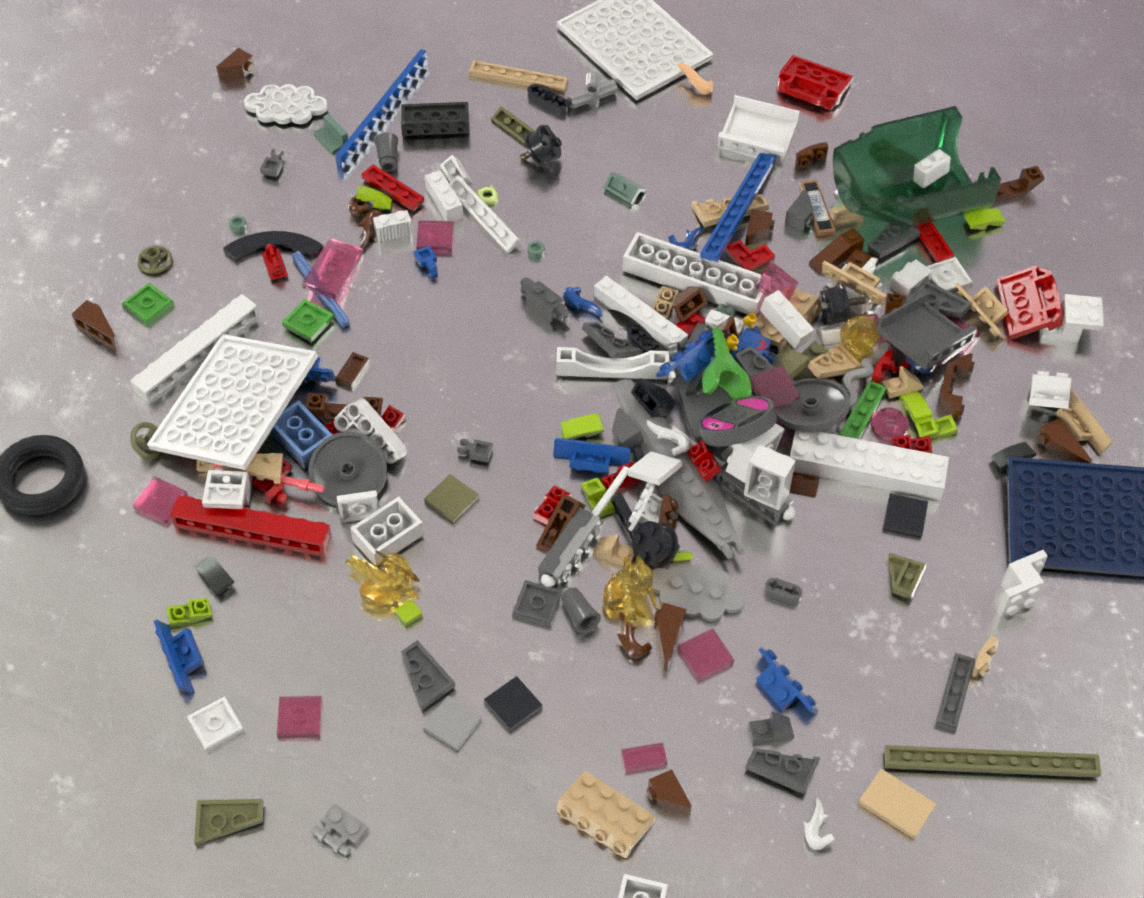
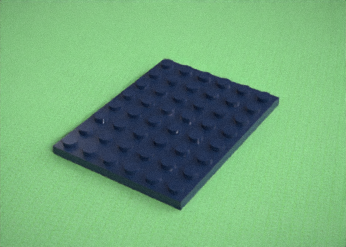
M1008 457L1009 564L1044 550L1047 554V559L1043 568L1144 577V467Z

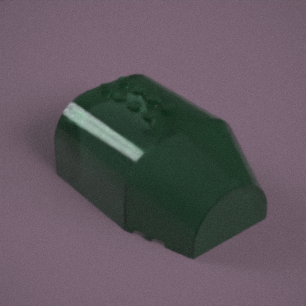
M956 106L874 125L868 133H860L859 138L854 141L851 139L834 148L833 152L835 185L846 209L851 213L903 228H911L990 208L995 202L1001 178L995 168L990 167L987 179L984 176L985 172H981L976 183L971 181L958 156L957 139L963 117ZM937 149H940L951 158L949 172L925 188H922L913 181L915 164L917 162L920 163L922 159L927 158Z

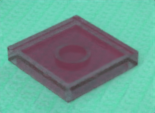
M418 221L416 249L419 250L430 246L433 252H452L454 221Z
M770 260L755 287L767 297L779 290L789 301L799 282Z
M784 365L749 377L756 396L769 398L772 400L774 408L800 398Z
M154 477L134 502L133 508L167 524L171 518L170 514L178 495L188 496V492L158 477Z
M713 628L678 645L679 652L698 681L734 663L733 657Z
M279 697L277 738L320 737L322 697Z

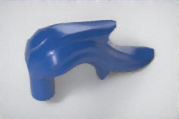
M698 227L691 232L686 230L684 242H677L675 235H670L668 239L671 244L692 251L698 247L694 243L696 236L705 229L704 227Z
M567 287L564 289L562 297L567 304L577 310L582 309L599 317L603 316L601 309L593 301L586 300L577 295L581 294L580 287Z

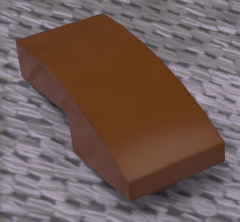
M828 143L814 144L796 153L795 168L812 166L813 160L827 159Z
M887 293L884 315L890 313L895 308L901 307L905 303V296L898 293Z
M668 493L664 494L662 499L660 523L669 524L675 530L674 519L679 518L677 514L679 506L676 499H672Z

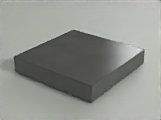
M525 580L512 612V617L551 627L561 601V596L563 595V590Z

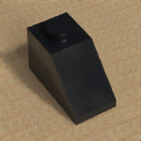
M642 378L638 379L631 391V394L652 418L668 416L676 403L664 388Z

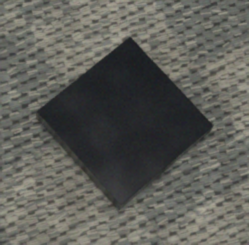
M890 493L883 529L922 537L928 501Z
M517 676L484 699L487 707L509 732L543 708L541 702Z

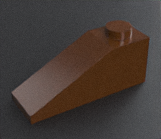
M852 228L834 239L813 257L809 264L820 275L822 274V263L824 260L835 267L844 263L856 249L863 250L865 239L855 228Z
M86 300L72 313L77 327L116 350L119 348L116 336L98 304Z
M1061 418L1040 427L1037 438L1047 451L1064 461L1092 463V459Z
M563 493L536 546L549 552L579 507L584 509L586 505Z
M663 602L661 609L656 610L654 621H657L656 632L663 669L668 670L685 621L686 609Z

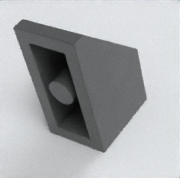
M803 190L786 211L785 218L786 224L802 232L807 226L810 227L814 220V217H812L814 209L806 190Z
M618 408L612 428L614 437L612 441L615 446L629 447L632 450L633 446L644 442L642 432L621 408Z

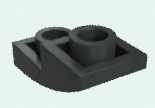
M708 366L703 368L692 379L685 393L687 397L693 394L699 396L704 393L702 377L703 372Z
M1021 442L998 451L991 456V459L1004 472L1007 470L1008 457L1033 458L1037 454L1026 442Z
M211 554L195 566L218 595L235 583Z

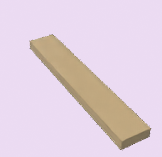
M473 60L469 69V76L527 87L532 84H538L550 91L565 93L568 85V78L476 60Z

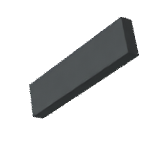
M955 653L935 726L956 732L975 663L974 658Z

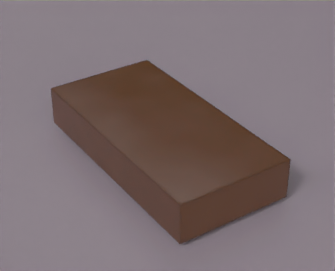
M352 352L336 376L335 383L352 389L369 364V358Z

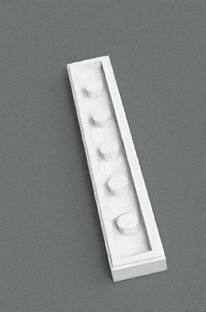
M457 175L450 183V186L461 204L503 249L510 253L521 240L470 186Z

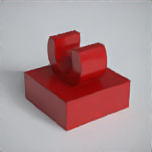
M282 482L281 484H275L265 494L263 500L268 505L275 501L278 505L282 506L288 498L282 492L285 485Z

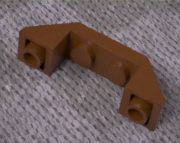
M1038 166L1022 169L1019 179L995 185L991 177L974 181V184L981 196L992 203H998L1025 196L1044 181L1045 177Z
M971 353L947 363L938 404L947 415H952L954 422H957L959 415H963L965 405L962 404V396L952 394L953 387L950 384L955 382L956 377L967 379L968 372H973L975 362H972L973 354Z
M307 393L305 407L315 417L325 423H330L348 404L328 403L327 394ZM364 397L378 415L381 416L383 398Z

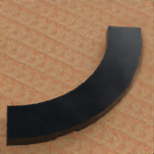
M287 231L254 233L239 238L223 247L224 252L235 261L249 253L255 252L259 248L266 247L268 244L281 249L282 247L291 248L293 251H299L310 259L324 250V245L302 234Z

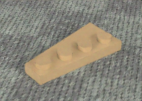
M762 194L755 196L744 217L751 215L752 209L760 211L769 210V203ZM723 198V201L717 202L710 199L706 200V203L691 201V208L703 226L708 227L718 224L732 199Z

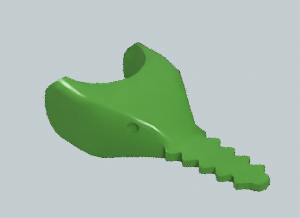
M715 327L712 330L714 334L712 337L715 339L713 341L715 344L714 348L716 349L715 357L703 372V392L711 394L717 386H720L729 393L732 400L750 397L752 388L749 376L729 353L730 350L727 348L728 344L725 342L724 333L719 327Z

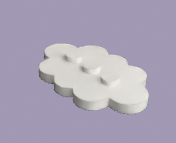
M273 84L266 85L260 90V93L249 94L244 99L246 110L256 113L258 120L265 123L276 121L279 124H287L292 121L296 124H305L311 120L312 115L324 114L328 109L326 99L321 96H315L314 90L308 86L296 88L290 84L281 87Z

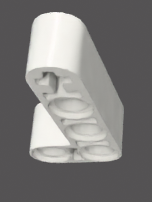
M358 399L349 403L334 419V425L337 430L343 432L356 426L363 435L375 441L381 448L387 463H394L407 454L406 446L365 399Z

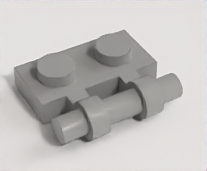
M334 803L321 819V823L326 827L321 829L315 825L311 833L317 836V840L320 842H326L336 853L347 856L351 851L346 846L349 842L356 847L369 831V827ZM332 832H335L341 838L337 840L331 836Z

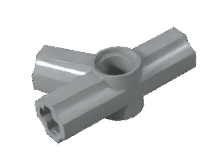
M590 71V73L586 74L585 89L568 95L567 100L571 109L585 104L596 105L601 98L617 93L618 88L614 79L600 83V74L596 71Z

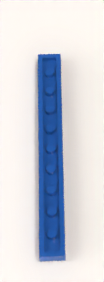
M420 49L337 152L335 155L337 168L343 170L351 162L355 153L359 152L363 143L367 142L371 133L377 129L379 123L385 119L386 114L394 108L398 99L402 98L403 93L406 89L410 88L413 80L427 66L428 59L425 50Z
M758 154L700 253L701 259L718 262L776 162L775 155Z

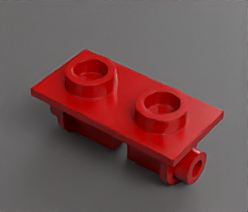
M272 244L266 245L262 256L270 280L288 276L280 250L276 249Z

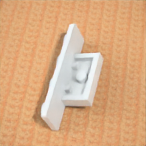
M647 482L646 488L643 490L634 508L637 512L633 511L628 520L631 522L628 530L632 531L638 521L641 523L647 521L659 523L662 498L652 493L656 484Z

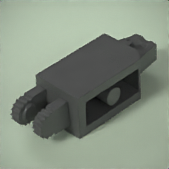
M522 278L520 290L526 297V305L549 322L557 318L566 324L571 320V313L567 310L563 298L539 280L535 283L530 278Z

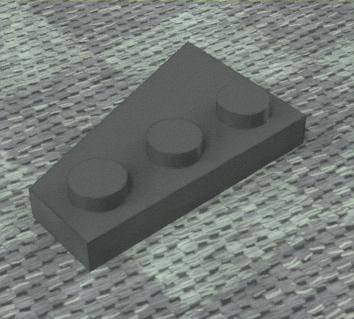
M418 640L401 651L422 710L456 686L453 679Z

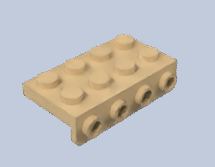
M788 286L781 292L809 324L821 313L820 297ZM761 313L756 322H754V325L758 326L761 334L771 341V345L777 346L778 353L785 347L790 348V343Z
M586 770L559 798L556 808L557 813L562 818L569 820L580 830L585 831L598 842L603 843L624 858L630 855L631 849L656 820V816Z

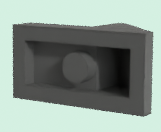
M771 712L769 719L748 723L753 744L794 738L790 718L776 712Z

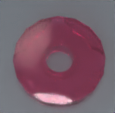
M885 407L873 414L871 430L878 438L892 441L891 437L907 434L909 420L899 409ZM892 422L895 426H887L885 423Z

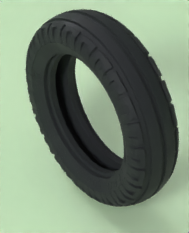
M52 435L29 436V438L26 437L19 440V442L13 443L0 455V500L15 512L25 515H43L54 512L67 505L82 486L84 480L83 460L77 449L60 437ZM53 456L65 464L66 469L62 480L54 488L46 492L25 494L15 489L12 485V477L15 470L31 458Z

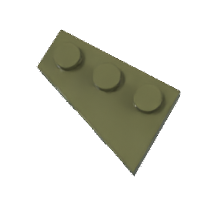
M263 799L197 800L194 844L199 845L263 823Z

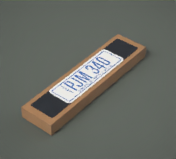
M818 181L800 182L801 191L806 190L808 192L814 209L812 217H814L813 225L817 237L835 235V228Z

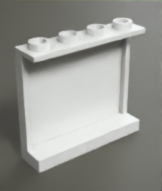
M735 95L734 103L724 129L718 135L717 148L757 158L759 153L775 155V163L782 165L798 124L800 111Z

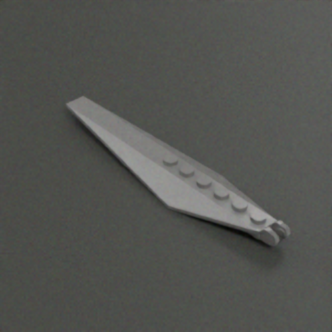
M631 378L613 383L614 390L624 412L642 432L644 442L640 445L644 456L651 451L682 461L680 469L663 483L657 485L662 499L664 494L667 493L672 499H676L679 506L677 514L715 543L720 551H723L727 559L734 557L730 546H733L739 555L743 554L744 548L738 540L716 480L712 477L707 482L702 478L697 466L692 462L688 451L674 456L671 450L678 447V445L669 439H657L658 435L648 428L647 420L663 428H672L663 417L652 418L631 394L635 386Z

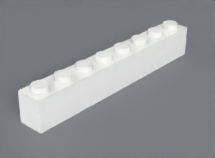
M243 294L233 299L231 303L220 309L217 314L206 320L199 328L192 331L182 341H179L172 349L165 352L155 362L149 364L141 373L135 375L130 380L134 393L148 404L204 361L222 334L235 336L259 317L257 305Z

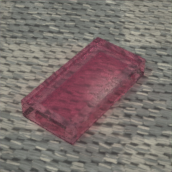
M663 742L621 749L625 772L667 765Z

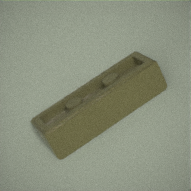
M502 106L499 107L491 118L492 121L524 144L526 133L530 131L535 132V130Z

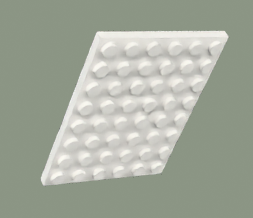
M598 0L557 21V28L635 100L684 75L678 67V63L687 64L695 69L712 60L714 55L653 0Z
M222 334L148 442L149 449L246 470L318 358L316 351Z

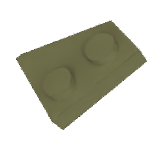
M889 553L888 560L892 593L912 599L926 569V564Z

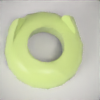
M492 185L478 189L476 192L488 206L498 202V192ZM491 193L492 196L489 198H485L483 194Z

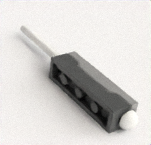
M689 438L691 440V448L698 444ZM714 456L722 469L717 473L716 482L776 525L783 519L792 520L794 518L793 499L789 495L779 511L745 496V483L726 472L728 463Z
M623 467L592 513L579 507L538 566L539 577H541V582L544 586L552 587L556 585L560 587L563 581L566 582L573 566L576 567L579 564L582 553L588 551L593 537L599 535L602 526H600V517L598 516L628 475V467Z

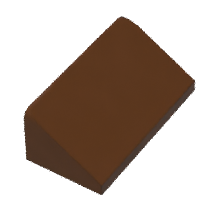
M793 472L789 493L816 497L820 477Z

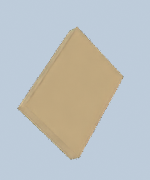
M883 769L879 770L858 801L859 805L912 839H915L937 803Z

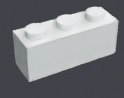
M441 170L425 175L426 191L446 224L462 220V204Z
M779 290L764 299L760 311L795 350L810 340L814 328Z

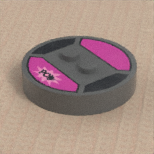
M761 396L743 397L725 402L706 412L699 419L698 428L704 443L711 446H730L749 441L764 434L775 425L777 415L773 402L769 398Z

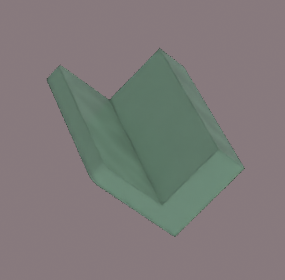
M330 114L323 116L324 127L314 131V136L333 154L339 151L348 140V133Z
M614 172L610 173L604 185L605 189L630 204H634L639 192L645 193L646 191L645 188L630 179Z

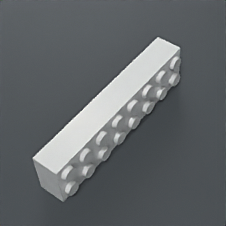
M639 232L636 233L623 256L622 271L679 291H683L687 287H700L706 300L719 305L722 304V306L728 308L731 307L745 314L754 313L757 315L769 291L770 277L720 260L715 262L701 259L700 253Z
M795 430L790 458L796 460L793 472L941 501L949 461L947 456L820 431L807 432Z

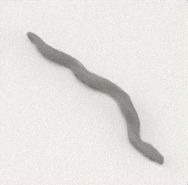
M883 343L874 351L872 359L867 357L862 359V368L851 370L844 375L842 384L848 392L850 408L854 407L858 402V393L852 381L857 378L873 375L876 364L890 350L891 344ZM837 424L819 431L833 434L837 429Z

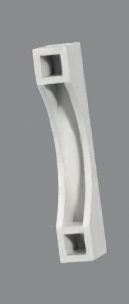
M605 276L594 285L595 301L606 309L617 310L633 318L667 350L670 343L679 342L681 348L686 344L688 340L687 333L608 276Z
M557 347L556 376L668 380V374L662 377H657L655 374L660 370L659 367L662 364L669 362V351L650 350L634 357L614 359L594 356L577 348Z

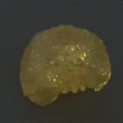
M866 316L851 318L840 328L841 343L855 355L863 356L875 347L878 341L879 334L876 332V323Z

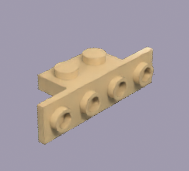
M824 260L822 263V273L826 277L843 283L845 287L853 289L861 296L864 295L875 304L885 306L886 294L875 289L880 283V278L851 262L847 264L844 270H841Z
M957 282L955 286L959 289L957 291L958 295L971 302L972 311L979 312L978 318L985 325L988 323L991 326L989 330L995 337L999 335L1004 340L1006 336L996 324L1009 311L988 287H983L977 294L971 297Z
M1071 388L1069 408H1060L1056 414L1077 441H1089L1097 453L1102 455L1111 446L1113 440Z

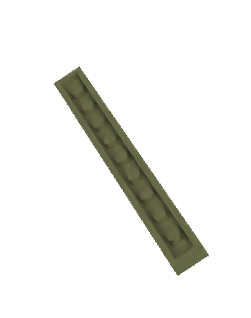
M885 745L884 748L885 768L1096 778L1101 776L1099 754Z

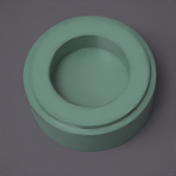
M242 216L232 217L229 220L230 230L234 233L245 231L247 228L246 219Z
M533 241L528 244L527 253L531 258H541L545 254V246L542 242Z

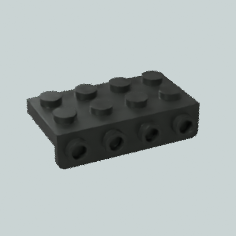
M468 102L401 104L402 136L470 133Z

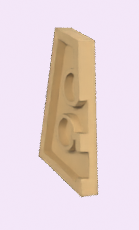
M839 343L836 348H831L825 355L821 354L811 360L808 368L814 376L821 379L844 375L851 370L862 368V366L845 346Z
M255 454L246 470L222 465L223 471L248 472V475L257 476L258 480L264 481L267 478L274 480L276 484H281L283 454Z

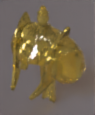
M375 550L383 558L381 570H379L372 564L350 553L351 560L347 559L345 564L361 572L364 576L366 575L368 580L362 583L359 591L361 599L365 603L377 607L392 604L399 608L397 600L403 595H407L412 599H419L417 593L409 589L411 581L420 582V580L411 571L408 561L402 555L397 553L385 555Z
M639 555L634 563H631L629 557L624 558V568L616 574H611V579L607 582L602 594L604 606L609 610L618 611L624 608L626 625L630 624L631 620H637L635 614L646 617L636 607L635 595L640 593L643 596L649 595L655 609H658L653 591V571L648 565H645Z

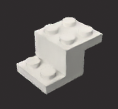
M1065 294L1062 301L1064 311L1063 324L1051 331L1048 328L1041 329V339L1078 342L1083 329L1102 331L1104 326L1102 298Z
M1037 371V374H1033L1029 405L1068 409L1072 377H1068V373L1057 372L1056 376H1051L1048 371Z
M217 467L214 470H208L202 501L203 507L243 509V505H249L252 489L251 481L254 476L248 475V472L223 471V469Z
M1044 550L1008 565L1001 583L1005 592L997 609L1001 617L1014 615L1024 607L1030 608L1036 604L1044 583L1040 577L1047 559V554Z

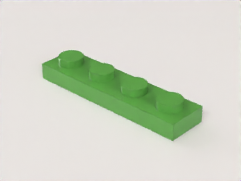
M871 380L868 382L842 428L840 436L855 439L861 438L887 387Z

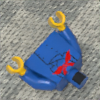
M750 313L743 319V324L749 326L750 329L746 328L739 338L733 334L729 336L726 341L728 344L727 348L732 349L731 355L734 358L736 353L751 346L768 359L770 364H774L777 354L769 351L771 341L761 334L757 325H754L757 317L754 313Z

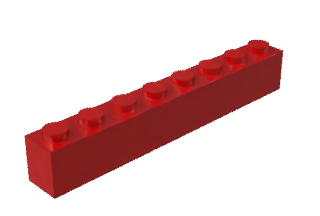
M178 495L170 514L175 526L325 555L331 538L330 525L324 522H313L304 518L288 517L284 514L277 515L264 510H252L248 507H243V509L203 507V500L195 499L191 496Z

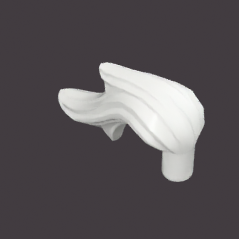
M647 420L648 428L658 435L657 439H669L678 445V447L671 450L674 456L685 453L691 448L689 437L675 426H672V429H667Z
M816 797V808L809 823L803 822L806 841L813 850H822L826 845L835 841L831 833L822 838L819 836L820 827L823 821L828 818V815L824 814L822 803L818 797Z

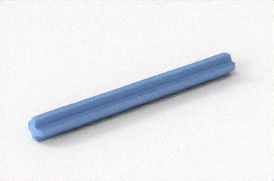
M301 252L293 253L292 259L330 312L334 314L340 326L343 328L349 326V318Z

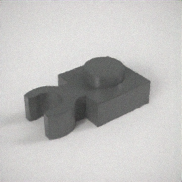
M272 149L271 158L266 157L260 168L261 174L277 177L283 166L284 151L276 155L275 149Z
M461 439L460 445L465 447L457 448V452L460 455L469 454V459L488 463L493 450V443L474 439L473 443H470L466 439Z

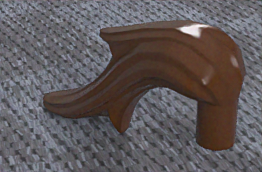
M356 196L351 198L348 205L349 212L356 217L360 216L361 212L370 209L368 203L363 204L365 201L356 199Z
M379 210L368 212L358 227H363L364 238L359 246L360 248L366 246L371 238H376L373 233V218L382 215Z
M619 612L624 632L623 635L618 633L617 636L623 648L631 658L638 659L643 657L652 649L651 644L646 643L641 646L634 639V632L637 627H633L625 613Z

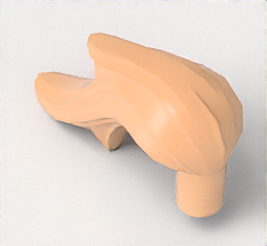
M678 63V67L688 77V81L702 95H709L713 92L714 82L712 80L706 81L689 65Z

